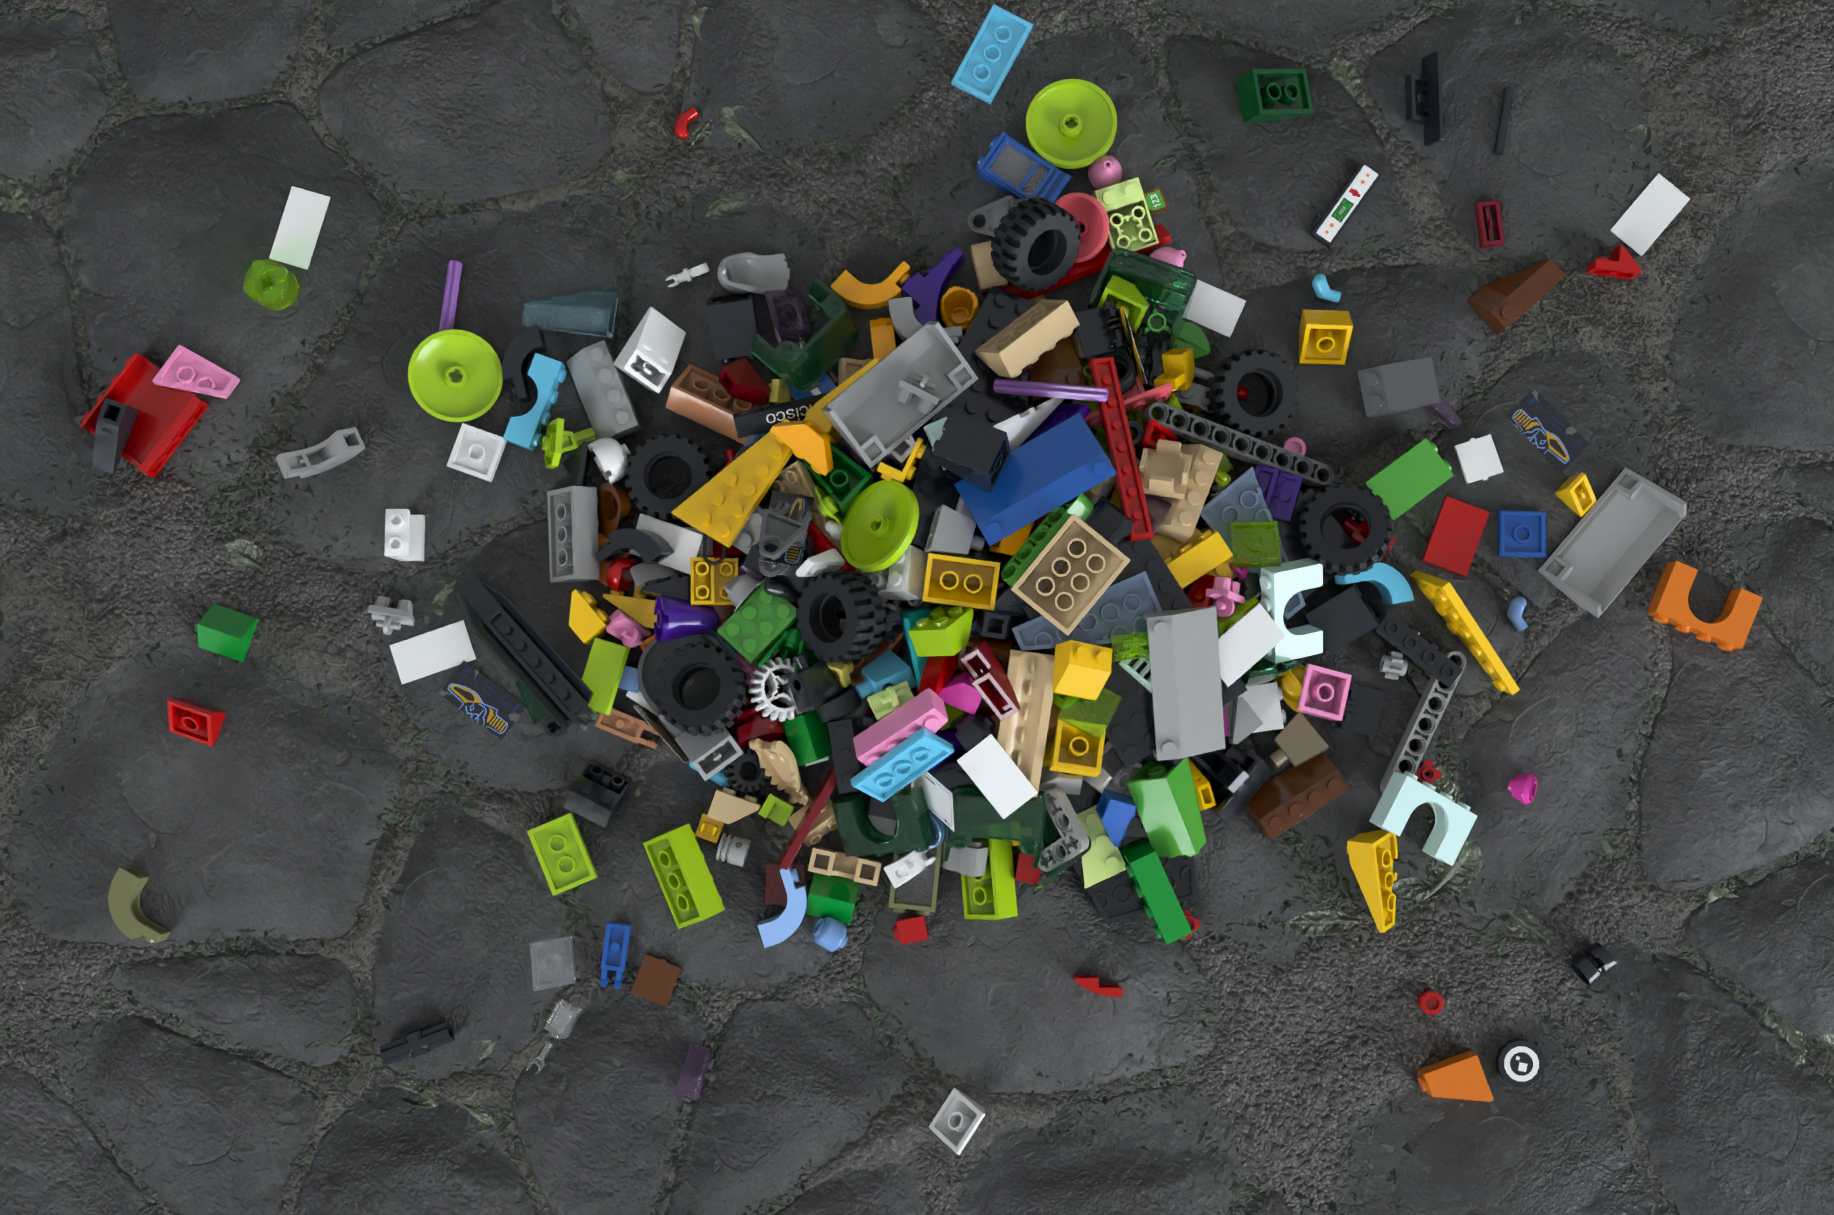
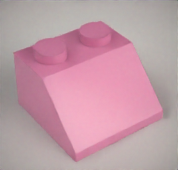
M1307 664L1297 710L1330 721H1342L1352 675Z

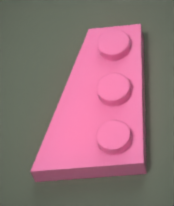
M178 345L152 382L155 385L228 399L240 382V379L187 348Z

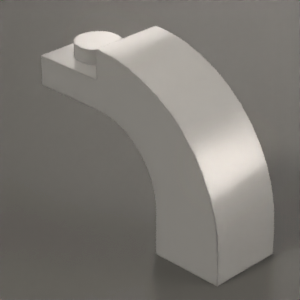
M912 297L888 299L893 326L900 339L904 342L923 325L915 318ZM961 326L943 328L955 346L963 339Z
M356 427L337 430L328 439L315 446L279 454L276 457V461L285 479L296 476L305 478L332 469L352 459L365 449V445Z

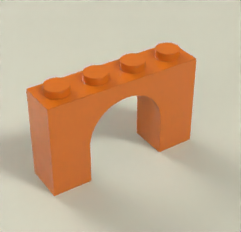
M1678 561L1668 562L1653 595L1647 614L1654 616L1653 620L1659 623L1675 625V629L1680 632H1692L1701 641H1713L1722 650L1731 652L1733 649H1743L1763 597L1742 588L1731 590L1720 616L1712 623L1702 622L1692 614L1688 605L1689 591L1698 570Z

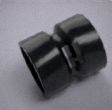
M1594 942L1585 949V955L1579 954L1569 962L1574 972L1588 986H1592L1601 979V973L1607 974L1617 966L1611 954L1598 942Z

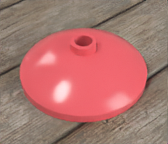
M1070 193L1062 196L1054 204L1073 215L1079 230L1081 225L1085 226V231L1083 233L1080 231L1078 234L1080 236L1079 253L1073 261L1075 263L1088 261L1103 249L1108 239L1109 218L1100 201L1089 194Z

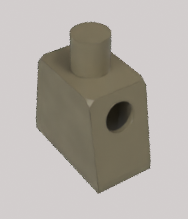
M1299 712L1274 739V743L1279 749L1270 755L1269 758L1276 767L1281 766L1287 760L1294 767H1297L1325 752L1329 746Z

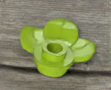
M815 486L814 490L820 503L817 507L823 516L827 517L829 515L839 525H843L844 520L836 513L839 509L828 495L824 497L819 487Z

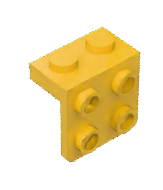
M917 439L903 471L880 462L877 471L882 473L881 478L889 482L890 480H895L908 484L910 480L913 481L917 470L916 465L926 449L924 445L925 440Z

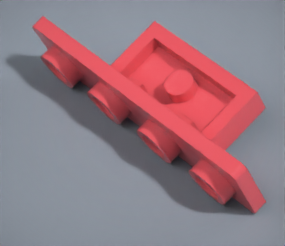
M1137 376L1132 389L1122 395L1125 411H1139L1149 403L1166 400L1171 395L1172 387L1170 383L1145 392L1140 378ZM1099 410L1088 414L1084 419L1088 427L1095 428L1102 424Z

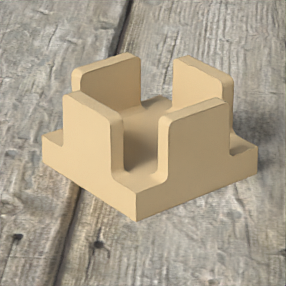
M1158 439L1157 449L1143 448L1139 472L1145 494L1184 500L1192 455L1181 453L1180 442Z

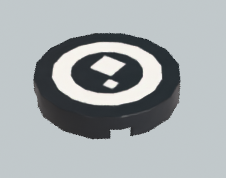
M1513 1039L1499 1049L1496 1056V1068L1500 1076L1507 1083L1515 1087H1529L1542 1077L1545 1069V1059L1535 1044L1524 1039Z

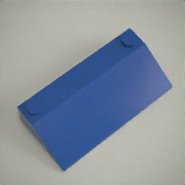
M1077 413L1011 451L991 493L984 491L965 479L954 485L990 547L1117 473L1080 413Z

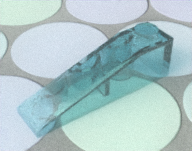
M591 290L527 302L524 306L522 326L530 327L538 324L541 329L612 338L619 293Z

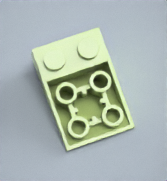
M1138 177L1094 191L1092 196L1104 206L1109 218V235L1107 240L1115 257L1159 244Z

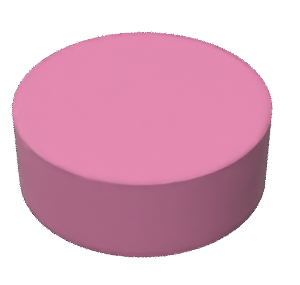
M1297 437L1289 438L1282 445V448L1302 456L1306 452L1305 443Z

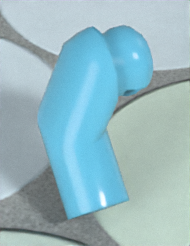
M1315 275L1312 286L1317 297L1338 303L1341 292L1329 288L1325 275Z

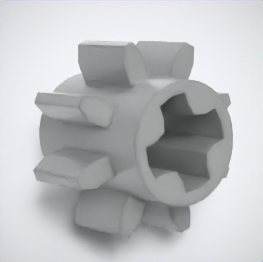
M1389 651L1388 655L1382 656L1379 670L1380 672H1385L1384 678L1398 680L1399 675L1404 676L1406 674L1408 660L1402 658L1403 653Z

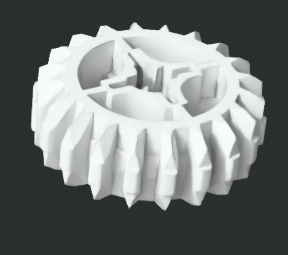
M780 657L775 658L774 661L769 659L766 661V665L763 664L762 667H758L760 671L756 670L752 673L756 679L749 681L754 688L749 689L748 692L755 694V697L750 699V702H758L755 710L764 709L762 712L763 717H767L770 714V720L774 721L778 718L780 722L786 720V717L791 720L795 718V714H802L798 712L788 680H783L772 672L781 671L788 676L792 674L795 663L791 664L789 658L784 659L783 662ZM765 681L769 687L767 695L765 694L764 689ZM786 684L782 687L783 690L781 692L783 693L776 694L778 692L777 689L780 688L777 686ZM778 699L782 703H786L788 707L779 708L771 702Z

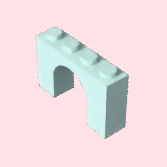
M1305 558L1262 567L1260 604L1286 636L1263 658L1276 664L1323 653V630L1310 624L1286 629L1283 622L1285 605L1295 593L1323 586V565L1311 558Z
M1394 771L1369 822L1387 832L1400 836L1413 810L1419 805L1429 802L1435 813V823L1422 851L1441 862L1453 866L1477 815L1469 811L1470 806L1459 801L1454 803L1452 801L1453 797L1442 791L1440 793L1435 792V786L1425 781L1421 784L1417 781L1418 777L1407 771L1404 774Z

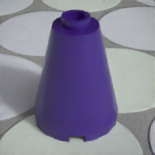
M665 595L656 598L654 615H657V622H654V632L657 641L667 642L714 631L716 626L720 625V619L716 611L710 606L691 605L690 601Z

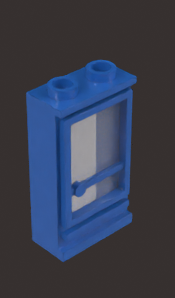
M1004 131L1000 137H994L989 146L991 150L987 156L983 154L976 165L978 167L977 176L1007 196L1012 195L1015 199L1037 197L1045 198L1055 203L1059 199L1065 186L1068 187L1071 180L1070 175L1065 174L1008 136Z

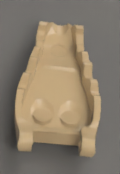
M759 738L750 739L749 747L756 751L760 768H765V776L772 777L771 784H777L778 790L784 789L785 793H789V803L795 804L798 802L808 806L811 802V796L808 789L802 783L795 756L787 744L777 740L767 742Z

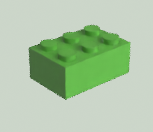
M764 584L717 630L719 637L753 669L779 640L784 630L788 631L789 628H794L799 622L798 616H796V608L783 598L768 595L764 590Z

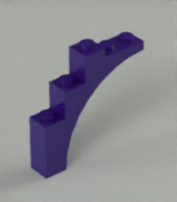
M958 247L952 252H947L943 256L941 263L927 271L925 278L917 272L914 276L908 277L903 283L904 297H912L913 305L917 308V310L914 309V315L921 325H925L928 321L938 322L940 300L944 295V291L953 275L965 262L964 254Z

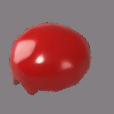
M618 558L609 565L606 572V583L611 590L621 593V590L627 591L633 582L630 568L637 565L636 561L628 558Z

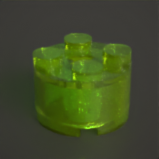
M267 259L255 260L244 277V292L250 299L266 309L280 311L287 306L290 307L298 298L300 287L294 273L277 261Z

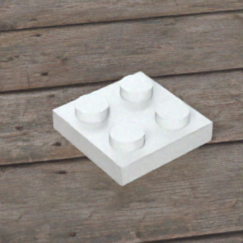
M462 423L447 467L492 482L507 441L501 436Z

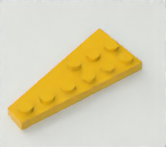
M1418 570L1410 574L1411 579L1447 622L1448 629L1460 638L1481 664L1482 668L1493 679L1494 686L1500 692L1505 691L1511 695L1520 690L1450 582Z

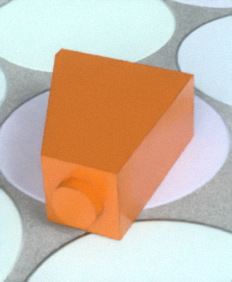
M1471 1051L1418 1069L1420 1075L1417 1078L1419 1086L1423 1092L1426 1091L1432 1097L1486 1102L1494 1100L1478 1055Z

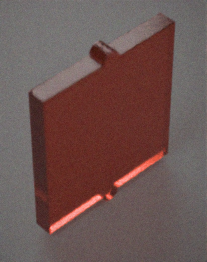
M776 863L766 864L765 905H782V907H786L787 893L779 870L781 867ZM791 864L792 869L796 868L800 881L797 882V885L804 884L805 865Z

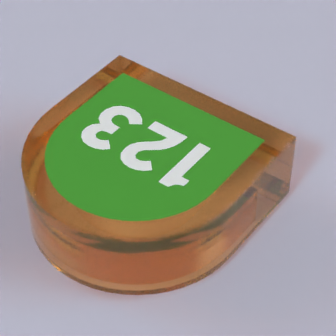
M1161 187L1151 190L1144 195L1151 215L1168 210L1169 207Z

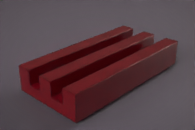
M1499 200L1476 202L1474 209L1480 249L1504 246L1505 238ZM1490 206L1493 207L1497 240H1494ZM1482 207L1484 208V215H1485V221H1486L1488 241H1487V237H1486V230H1485V223H1484V217H1483Z

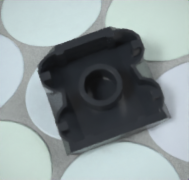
M1103 496L1099 498L1094 505L1093 511L1084 521L1119 551L1120 540L1123 537L1129 536L1132 531V525L1135 523Z

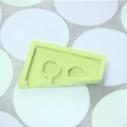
M1097 804L1077 813L1089 838L1088 848L1081 852L1085 889L1126 870L1124 866L1126 864L1118 847L1112 844L1095 810Z

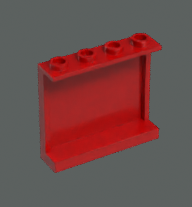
M135 353L126 360L125 367L119 374L113 377L109 388L97 398L96 405L84 415L83 422L79 426L95 435L97 418L105 398L138 409L139 413L122 456L135 464L140 472L155 478L210 404L193 392L155 385L152 380L161 368L146 357Z

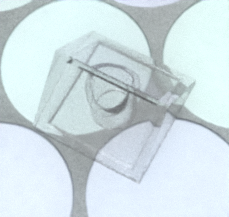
M572 936L536 939L529 943L533 991L576 983Z

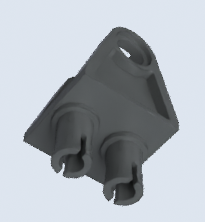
M1011 195L980 207L970 213L968 225L974 232L995 237L993 233L995 228L999 227L1001 223L999 221L1002 216H1006L1011 207L1018 206L1017 203L1023 200L1027 201L1029 198L1015 199ZM979 214L984 215L986 218V223L981 228L975 227L973 223L975 216Z
M778 501L774 511L765 508L759 538L760 555L775 560L792 545L797 547L805 545L806 548L807 527L813 518V514L810 511H807L806 515H804L805 509H800L796 519L793 520L787 517L792 509L791 505L787 502L782 507L784 501ZM767 544H775L778 549L774 552H768L764 547ZM759 560L760 572L768 577L780 574L788 566L777 563L774 568L767 569L764 565L765 561Z

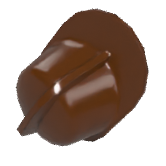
M605 483L600 488L597 510L598 528L606 537H608L609 533L618 529L620 519L627 516L631 511L629 490L627 488H615L610 483Z

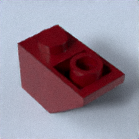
M745 357L723 366L718 380L732 398L762 406L767 404L772 391L768 383L760 377L756 368Z

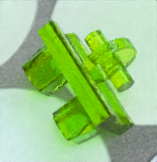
M1131 632V634L1111 636L1114 661L1149 658L1148 632Z

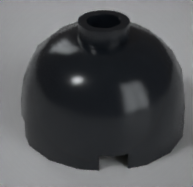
M966 712L950 723L951 729L956 727L958 730L954 735L967 751H970L990 734L996 739V733L993 729L996 724L989 715L982 716L978 712H975V714Z

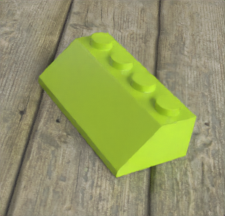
M992 822L972 826H957V834L964 836L965 840H980L981 845L988 847L985 875L972 877L961 874L965 919L1000 920L1018 916L1010 823Z
M690 824L643 843L678 929L703 921L725 910L722 898L718 894L713 877L709 872L704 855L699 848L695 833L691 829Z

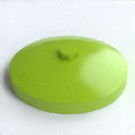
M1080 79L1060 80L1046 86L1034 97L1026 115V134L1034 152L1053 166L1064 169L1082 168L1098 161L1110 149L1117 130V114L1110 97L1097 85Z
M443 330L427 337L415 349L409 362L408 382L415 400L426 412L444 421L464 422L480 417L494 405L502 389V366L494 349L481 337L464 330Z
M882 480L870 485L858 495L846 513L840 536L842 553L852 566L865 572H877L891 566L904 554L914 538L919 521L918 501L912 490L898 481L890 480L889 482Z

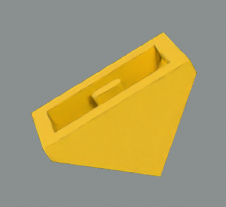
M1582 472L1569 477L1555 492L1580 517L1597 502L1586 474Z

